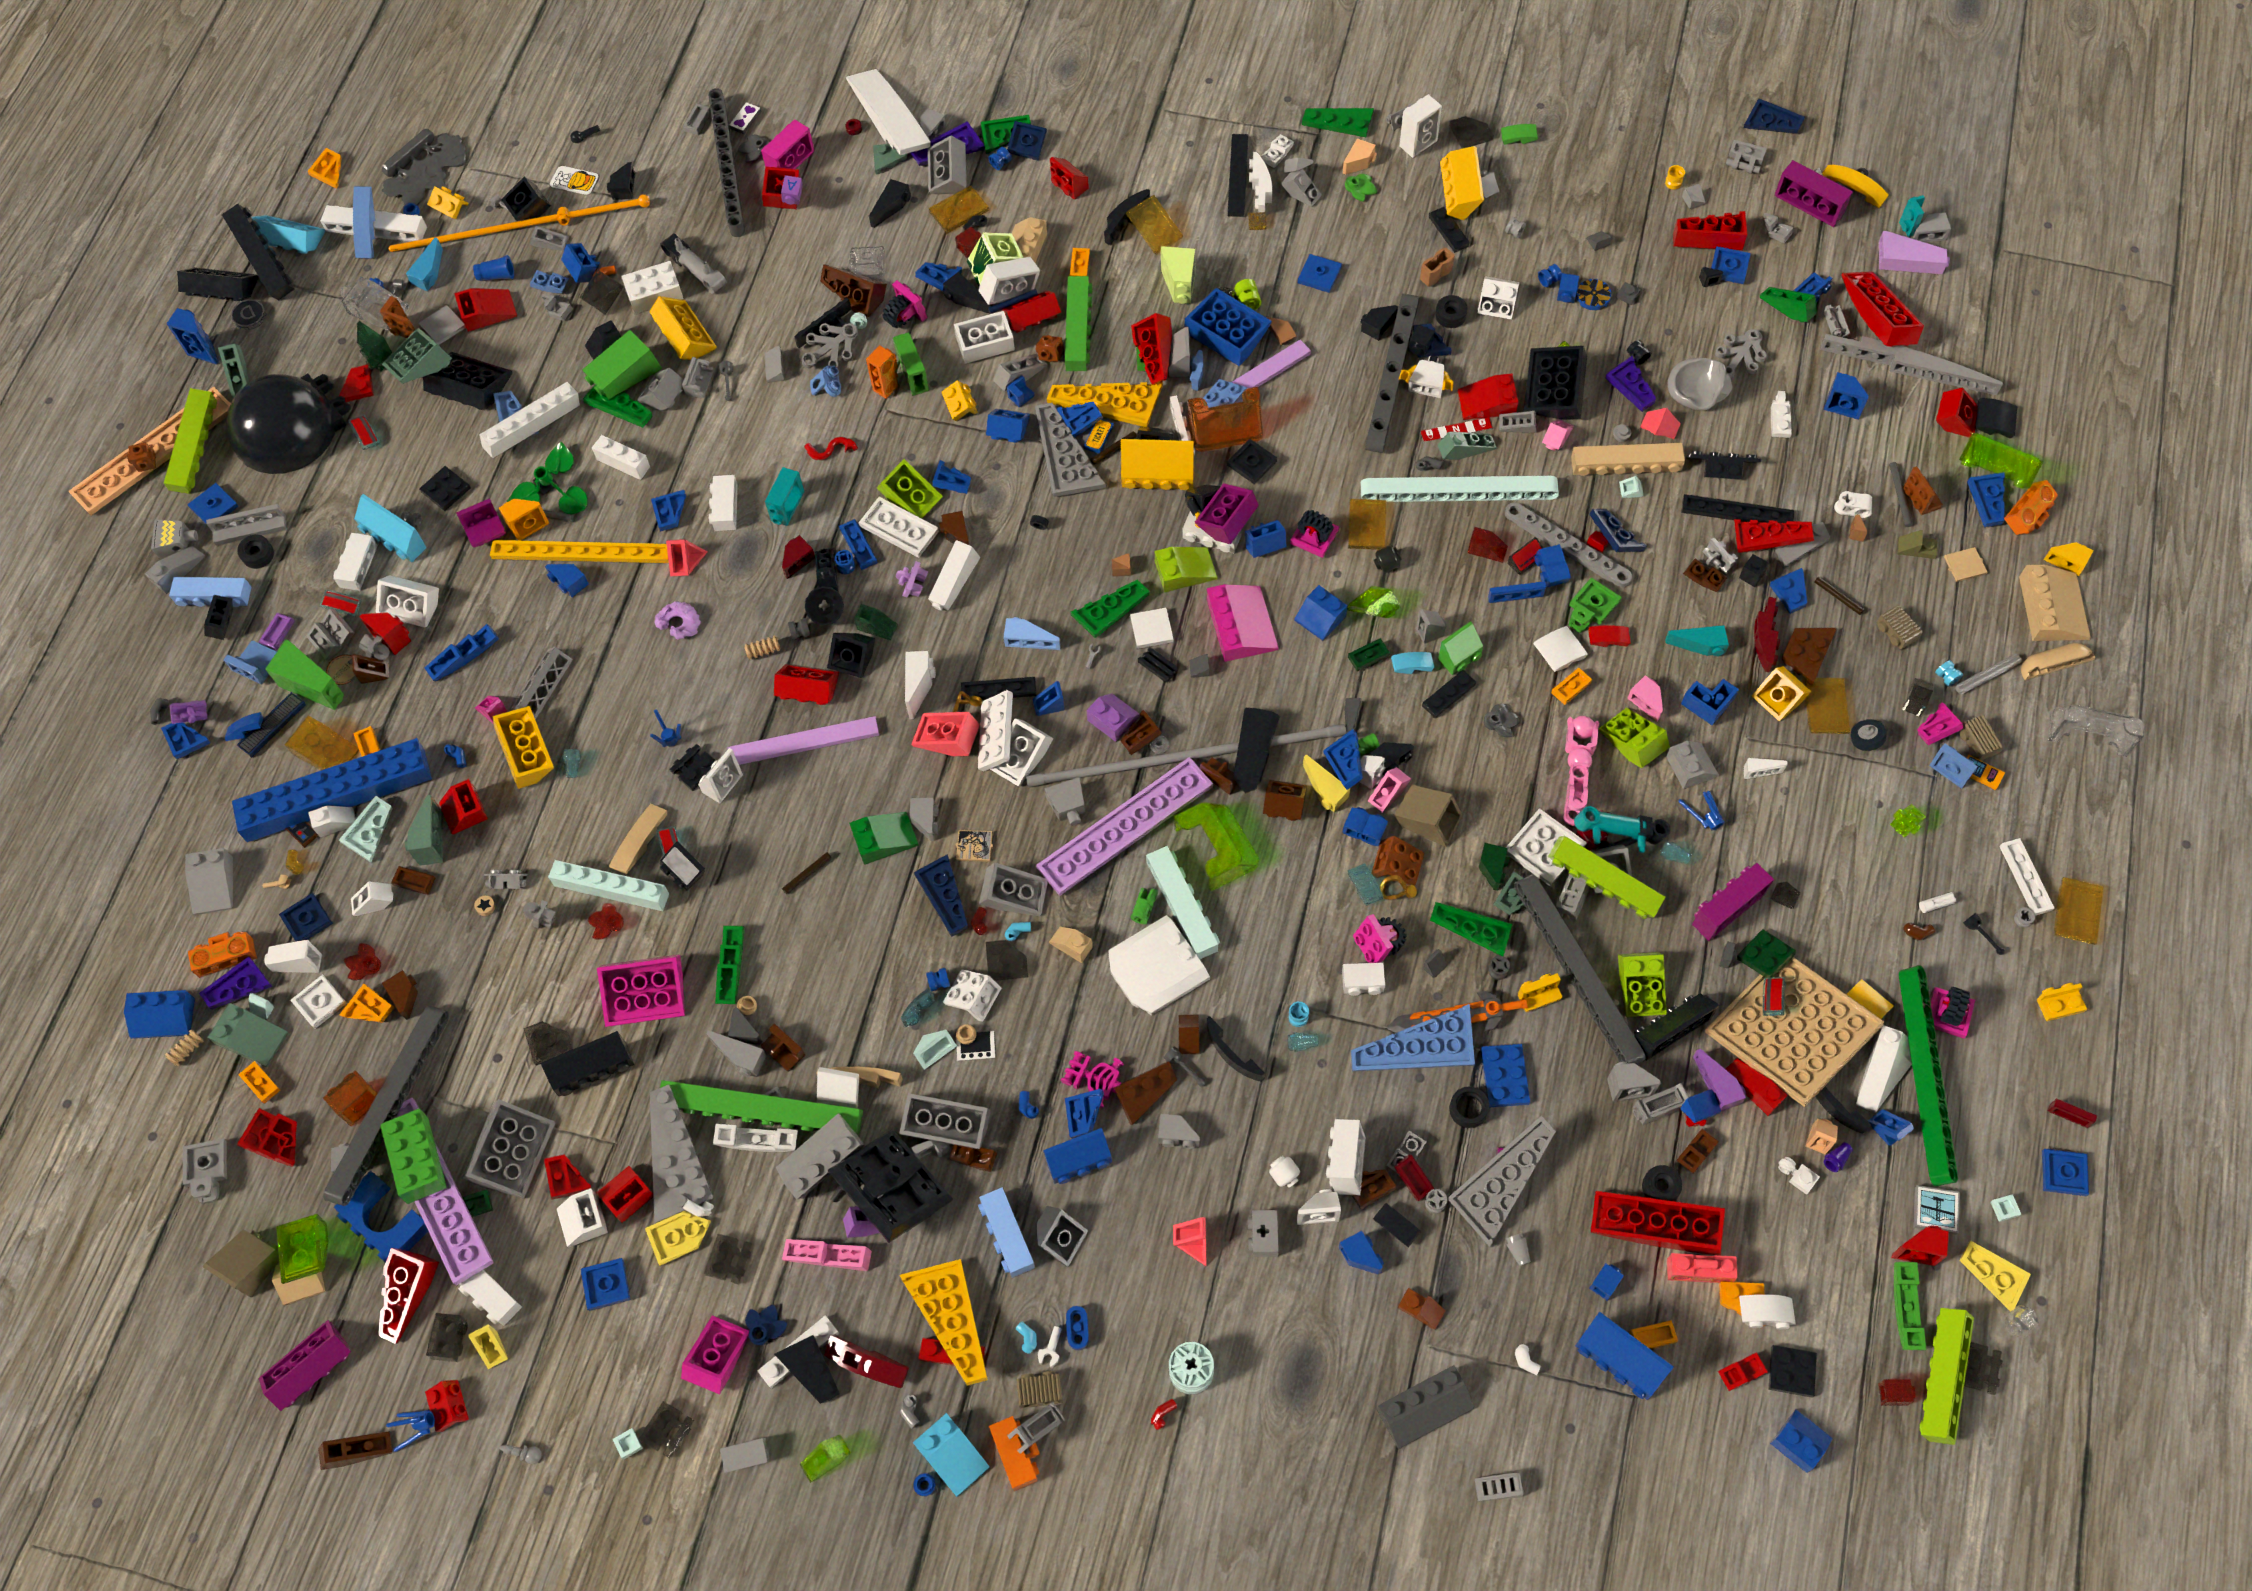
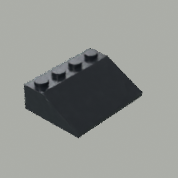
M1584 346L1531 348L1524 412L1535 411L1536 415L1561 420L1581 419L1587 354Z
M450 352L448 355L452 359L446 368L423 376V391L445 397L448 400L460 402L463 405L476 407L479 410H486L495 403L493 393H499L503 390L512 375V370Z

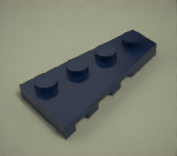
M948 854L915 871L914 876L950 936L953 937L969 928Z

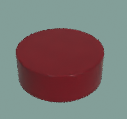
M850 119L846 122L845 127L849 135H858L862 132V124L858 119Z

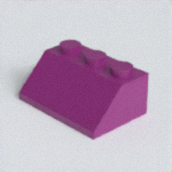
M1223 483L1196 519L1195 524L1214 540L1231 544L1259 506L1253 490Z

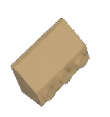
M1029 217L1015 224L1011 234L1023 257H1031L1036 263L1047 236V226L1045 220Z

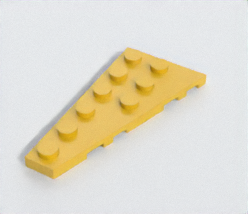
M1140 382L1137 385H1130L1129 383H1101V386H1092V384H1085V386H1074L1073 384L1052 385L1047 396V403L1067 408L1076 404L1083 405L1088 402H1094L1103 417L1148 427L1162 390L1163 382L1156 385L1147 384V382Z
M961 1259L899 1275L965 1384L968 1386L987 1381L988 1378Z

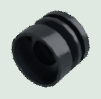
M822 586L815 588L808 594L805 600L807 616L811 621L819 625L833 624L843 613L844 603L842 596L831 587ZM822 600H826V603L830 604V607H827V611H823V608L819 607V604H822Z

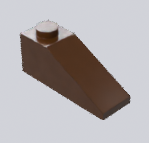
M390 1431L323 1441L318 1448L320 1469L344 1467L392 1454Z

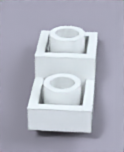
M1280 134L1271 142V147L1261 155V158L1266 164L1275 168L1290 151L1294 141Z

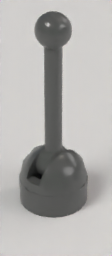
M722 361L719 363V370L725 376L726 401H731L732 396L730 395L728 375H731L733 372V363Z
M1175 1046L1164 1056L1166 1061H1169L1170 1064L1178 1063L1197 1081L1199 1086L1205 1085V1080L1199 1078L1181 1061V1053Z

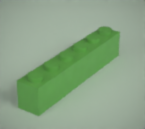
M1068 276L1065 340L1066 371H1087V364H1090V353H1087V350L1091 348V342L1088 339V336H1091V325H1088V322H1091L1092 318L1091 311H1089V308H1092V297H1089V294H1092V283H1089V276Z

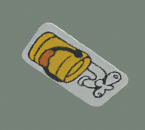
M560 166L556 170L550 186L588 195L591 193L599 176L593 172Z

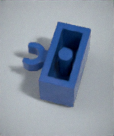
M582 243L566 244L561 258L576 283L591 282L593 274L600 262H594L596 256L589 255Z
M1278 520L1267 524L1260 523L1258 527L1251 526V529L1245 531L1246 549L1253 558L1285 548L1287 547L1286 529Z

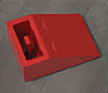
M470 288L454 293L461 318L468 332L517 317L509 289Z

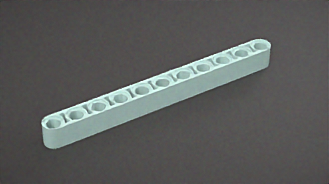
M1555 476L1366 478L1360 482L1361 499L1365 502L1553 500L1559 496L1558 480Z

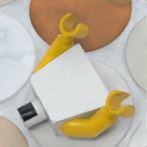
M1429 356L1428 361L1420 360L1417 365L1412 366L1409 370H1401L1398 380L1403 379L1407 383L1409 382V392L1441 398L1442 390L1450 389V391H1453L1454 381L1444 371V365L1438 363L1439 358L1437 356Z

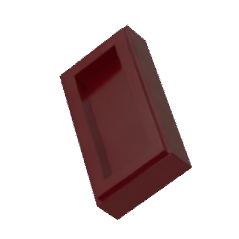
M2057 1098L2049 1105L2047 1110L2054 1115L2085 1128H2089L2097 1119V1115Z
M1409 1154L1394 1166L1416 1201H1420L1427 1196L1428 1192L1435 1189L1412 1155Z

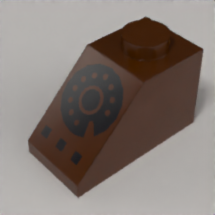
M963 511L941 515L942 522H939L941 533H945L946 540L953 544L957 540L969 545Z

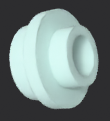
M858 312L851 316L850 323L855 325L857 329H863L867 326V319L863 313Z

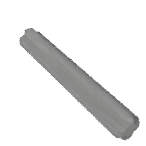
M2013 654L1957 684L1955 689L1958 694H1964L2017 666L2022 659L2018 654Z

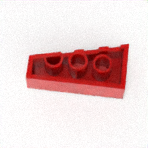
M1740 211L1736 215L1724 213V216L1719 217L1708 215L1702 219L1699 216L1677 219L1673 232V246L1716 249V246L1733 250H1743L1747 238L1745 211Z

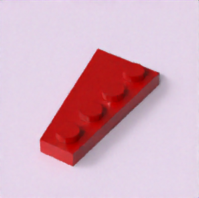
M1734 519L1738 553L1814 541L1812 522L1787 521L1786 523H1778L1777 521L1769 520V523L1758 522V520L1741 522L1740 519Z

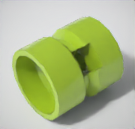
M1243 279L1235 285L1234 290L1239 302L1254 311L1261 306L1262 302L1253 279Z

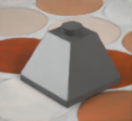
M1046 1206L1037 1222L1038 1246L1068 1267L1088 1230L1062 1209Z

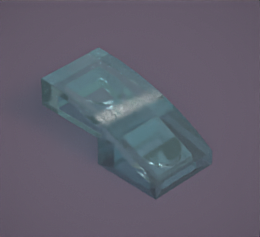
M1365 863L1347 870L1349 878L1357 888V894L1366 906L1384 899L1377 882Z

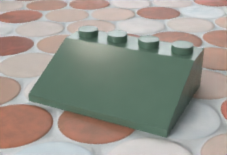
M417 328L382 365L403 384L446 368L452 358L420 328Z

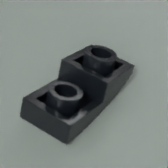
M1387 1203L1383 1205L1373 1218L1376 1223L1408 1248L1421 1233L1420 1229Z

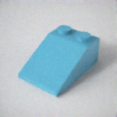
M947 1413L913 1442L915 1447L956 1497L990 1468Z

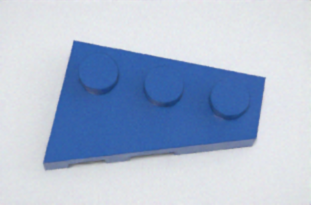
M2005 472L1970 477L1967 481L1984 527L2002 525L2004 522L2003 493L2005 492V486H2003Z
M1352 729L1323 750V753L1347 790L1363 779L1357 732Z

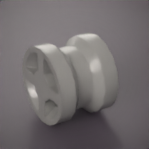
M1512 217L1506 226L1505 233L1513 234L1518 239L1522 235L1526 223L1519 222L1517 218Z
M1433 1189L1426 1196L1425 1206L1431 1213H1441L1447 1204V1196L1442 1190Z

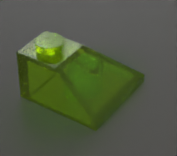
M1370 586L1347 606L1348 611L1384 618L1394 616L1396 611L1401 608L1391 589Z

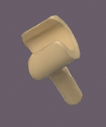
M280 875L278 881L263 883L262 886L263 888L278 886L287 889L292 879H287V875Z

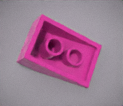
M712 1315L682 1363L681 1379L720 1395L746 1344L749 1330Z

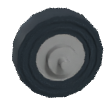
M1866 719L1853 726L1850 737L1857 749L1872 751L1885 743L1887 732L1885 726L1880 721Z

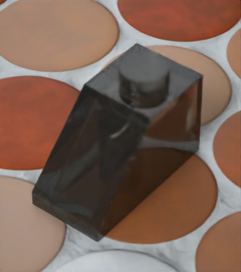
M1914 678L1902 710L1921 717L1932 695L1933 684Z

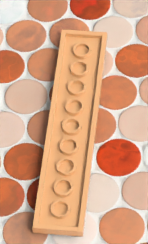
M215 387L208 390L212 392L217 400L216 409H213L212 424L209 425L208 430L227 417L231 404ZM184 408L133 444L146 442L150 448L154 449L156 453V468L171 458ZM126 449L68 492L92 516L155 469L138 472L133 464L128 462L127 454H129V449Z

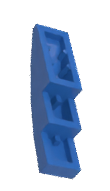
M486 624L474 636L468 634L456 646L450 644L425 667V670L432 680L436 682L472 661L498 641L499 637L491 626Z

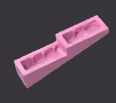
M786 1239L782 1260L868 1271L872 1251L866 1246L827 1244L823 1241Z

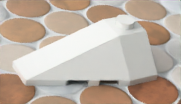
M1884 1025L1876 1032L1855 1106L1876 1113L1912 1065L1908 1037L1903 1032Z

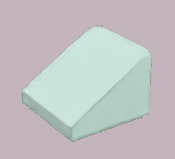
M1637 476L1619 482L1622 498L1643 496L1642 484Z
M250 993V1012L267 1019L274 1009V1005L267 999Z

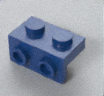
M1814 272L1793 291L1815 295L1817 302L1823 293L1826 294L1831 289L1832 285L1830 284L1833 278L1829 276L1824 280Z

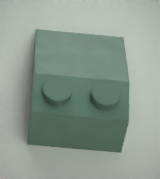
M431 795L426 796L408 831V840H405L406 851H409L412 858L420 866L443 863V812Z
M229 1003L208 1038L217 1046L268 1067L289 1032L243 1008Z

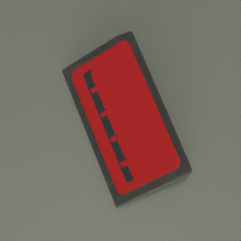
M1534 537L1509 556L1507 564L1519 575L1536 564V553L1538 549L1543 548L1539 540Z

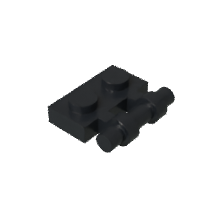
M698 744L688 748L685 751L686 754L680 760L677 759L669 769L673 775L680 770L682 773L678 776L679 780L692 791L698 786L702 776L710 771L712 764L716 761L707 752L699 756L697 753L701 750V747ZM694 760L688 768L685 766L688 761Z

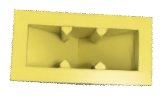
M489 1324L468 1334L488 1369L508 1359L497 1330Z

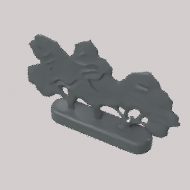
M423 129L383 164L382 172L386 176L393 177L397 173L398 176L384 180L382 192L389 197L402 195L404 205L408 203L418 205L424 198L425 189L433 190L434 186L440 189L442 186L446 187L443 181L446 178V173L442 171L443 166L455 167L464 164L466 161L464 154L466 151L465 146L461 144L462 138L459 135L450 136L447 133H442L437 138V144L431 145L435 138L434 133L429 129ZM436 147L441 148L442 150L440 152H434L431 149L434 150ZM427 150V156L425 159H416V157L421 152ZM413 161V164L411 165L409 170L403 169L406 165Z

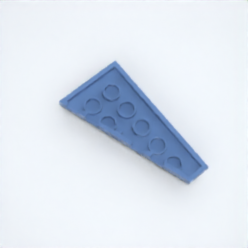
M1470 1004L1351 1050L1352 1072L1474 1066Z

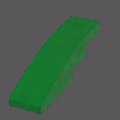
M723 926L720 961L717 964L715 1004H736L742 963L744 926Z

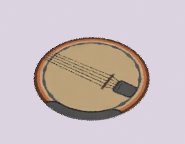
M340 655L329 662L326 673L332 677L337 685H346L357 678L353 673L352 655Z

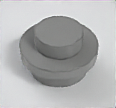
M1617 425L1613 430L1614 438L1619 442L1626 441L1631 436V429L1627 425Z

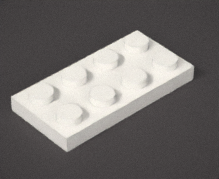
M880 496L859 521L860 527L918 558L939 532L938 527Z
M1008 690L982 701L978 769L983 772L1009 761L1013 693Z

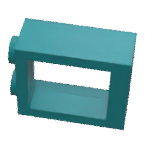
M782 467L765 500L770 519L777 525L788 526L805 492L798 471Z

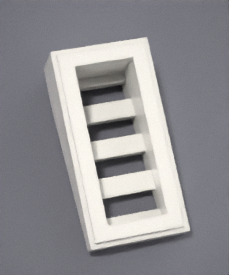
M1748 758L1744 765V779L1783 773L1787 766V761Z

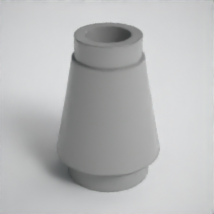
M1522 1233L1506 1238L1508 1243L1506 1246L1519 1266L1531 1262L1526 1237H1523Z

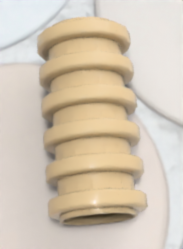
M775 635L773 638L767 637V640L762 639L760 642L757 640L756 643L751 642L750 645L745 644L744 646L749 660L752 657L758 658V655L763 656L765 653L766 655L769 652L774 653L775 650L780 651V645Z
M190 1030L188 1035H184L185 1038L183 1040H179V1044H175L174 1049L171 1048L169 1053H165V1057L175 1066H179L180 1061L183 1062L186 1056H190V1052H194L193 1049L195 1047H199L198 1044L200 1042H204V1039L194 1030Z

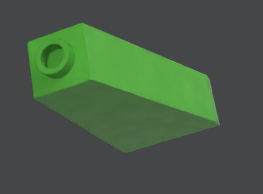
M910 333L893 337L894 347L912 396L929 391L925 368Z

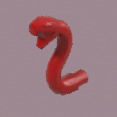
M846 437L832 439L823 453L817 452L810 443L804 446L807 454L814 460L827 459L838 444L845 445V453L849 449H853V451L858 449L856 443Z

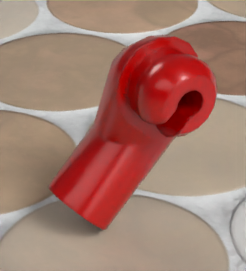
M1173 1399L1166 1401L1156 1408L1151 1418V1425H1154L1156 1430H1160L1165 1426L1166 1423L1162 1418L1177 1408V1404Z

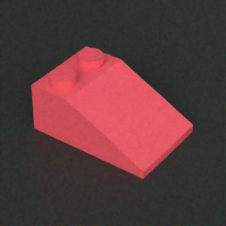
M969 712L923 713L911 745L950 756H969L980 724Z

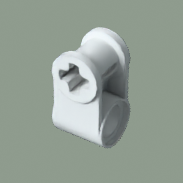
M1849 491L1842 492L1839 500L1834 505V509L1841 515L1855 516L1859 514L1861 518H1867L1872 514V496Z

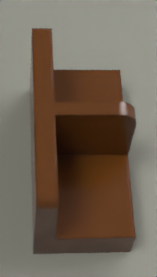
M1212 757L1207 763L1202 762L1200 764V770L1207 778L1229 795L1239 786L1233 780L1234 772L1228 769L1226 761L1221 764Z
M773 1024L769 1028L771 1035L761 1044V1048L789 1072L805 1056V1053L776 1024Z

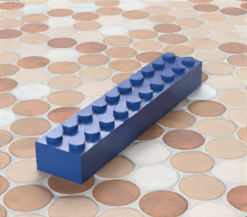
M418 738L235 799L232 801L237 831L246 842H250L285 830L287 827L305 821L309 822L308 812L321 807H353L373 800L375 796L382 797L432 780L425 749Z

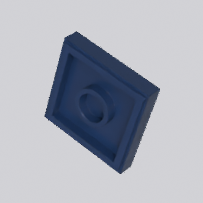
M1015 121L1007 150L1010 154L1039 161L1047 128Z
M311 893L279 914L296 942L308 940L333 924L314 893Z

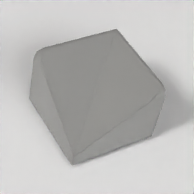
M1699 184L1684 188L1682 198L1689 209L1705 204Z

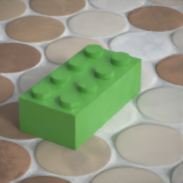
M420 1108L380 1124L397 1193L403 1201L410 1204L447 1188L429 1118Z

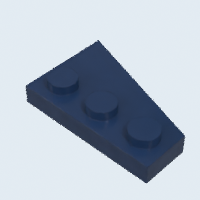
M1758 98L1743 128L1797 134L1804 122L1805 116Z
M1592 509L1589 515L1615 552H1644L1647 546L1643 542L1639 544L1634 539L1635 535L1631 531L1624 530L1621 527L1622 523L1607 509Z

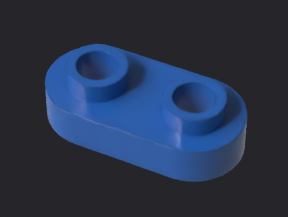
M1073 1306L1066 1313L1067 1340L1072 1349L1082 1350L1089 1343L1088 1317L1084 1308ZM1075 1315H1079L1081 1319L1080 1321L1075 1322L1073 1320V1317ZM1077 1336L1082 1337L1080 1343L1074 1341Z

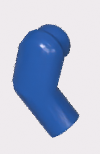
M446 745L444 753L456 759L458 768L466 767L464 750L456 745Z
M1028 1091L1019 1092V1111L1029 1119L1036 1118L1039 1114V1109L1029 1103L1030 1093Z

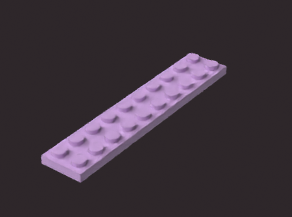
M1188 757L1038 863L1036 867L1058 895L1061 896L1213 787V783L1193 760Z
M413 1098L406 1100L396 1118L419 1109L416 1101ZM436 1145L447 1188L415 1201V1204L453 1284L457 1286L494 1262Z

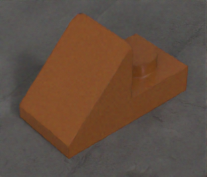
M1410 1288L1407 1289L1397 1307L1434 1330L1445 1313V1310L1432 1297L1428 1295L1425 1298Z

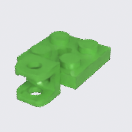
M1590 578L1570 601L1569 606L1574 608L1568 625L1579 633L1585 631L1592 621L1601 625L1620 603L1622 597L1593 578ZM1591 599L1599 600L1598 604H1594ZM1578 621V622L1581 623L1582 625H1581V626H1577V625L1575 624V622Z

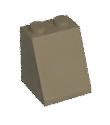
M1411 785L1405 793L1400 807L1397 808L1395 817L1401 827L1447 847L1463 815L1452 794Z
M243 1229L203 1265V1268L245 1295L252 1297L283 1255L277 1251L279 1247L268 1240L267 1243L261 1241L263 1236L254 1230L249 1233Z

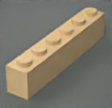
M1682 443L1573 447L1571 455L1573 475L1581 476L1588 474L1682 471L1685 462Z

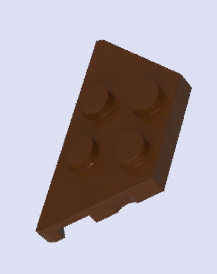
M1795 628L1783 654L1782 661L1791 666L1798 675H1804L1808 679L1807 683L1813 686L1836 628Z

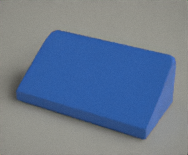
M1712 1089L1688 1097L1680 1108L1694 1123L1721 1113L1720 1106Z

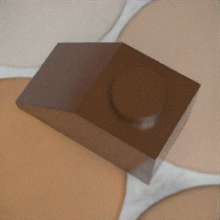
M402 970L382 984L399 1013L407 1020L411 1016L418 991L414 986L417 984L411 974L407 975Z

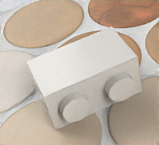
M1383 963L1343 964L1344 994L1349 993L1351 996L1361 993L1377 995L1384 992Z

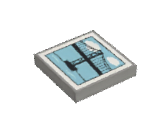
M1916 1185L1913 1228L1925 1229L1928 1226H1939L1942 1228L1941 1230L1957 1235L1959 1233L1960 1192Z

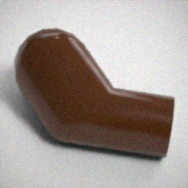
M1907 923L1903 927L1904 932L1916 940H1922L1935 933V929L1931 924L1921 928L1915 924Z

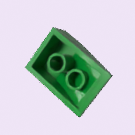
M907 812L867 816L849 823L864 865L919 846Z

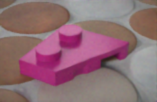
M1943 702L1938 705L1939 709L1936 713H1931L1926 722L1922 723L1917 729L1918 735L1928 746L1963 729L1962 722Z

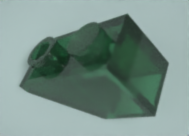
M864 604L860 605L854 617L857 630L890 641L898 626L896 622L879 609Z

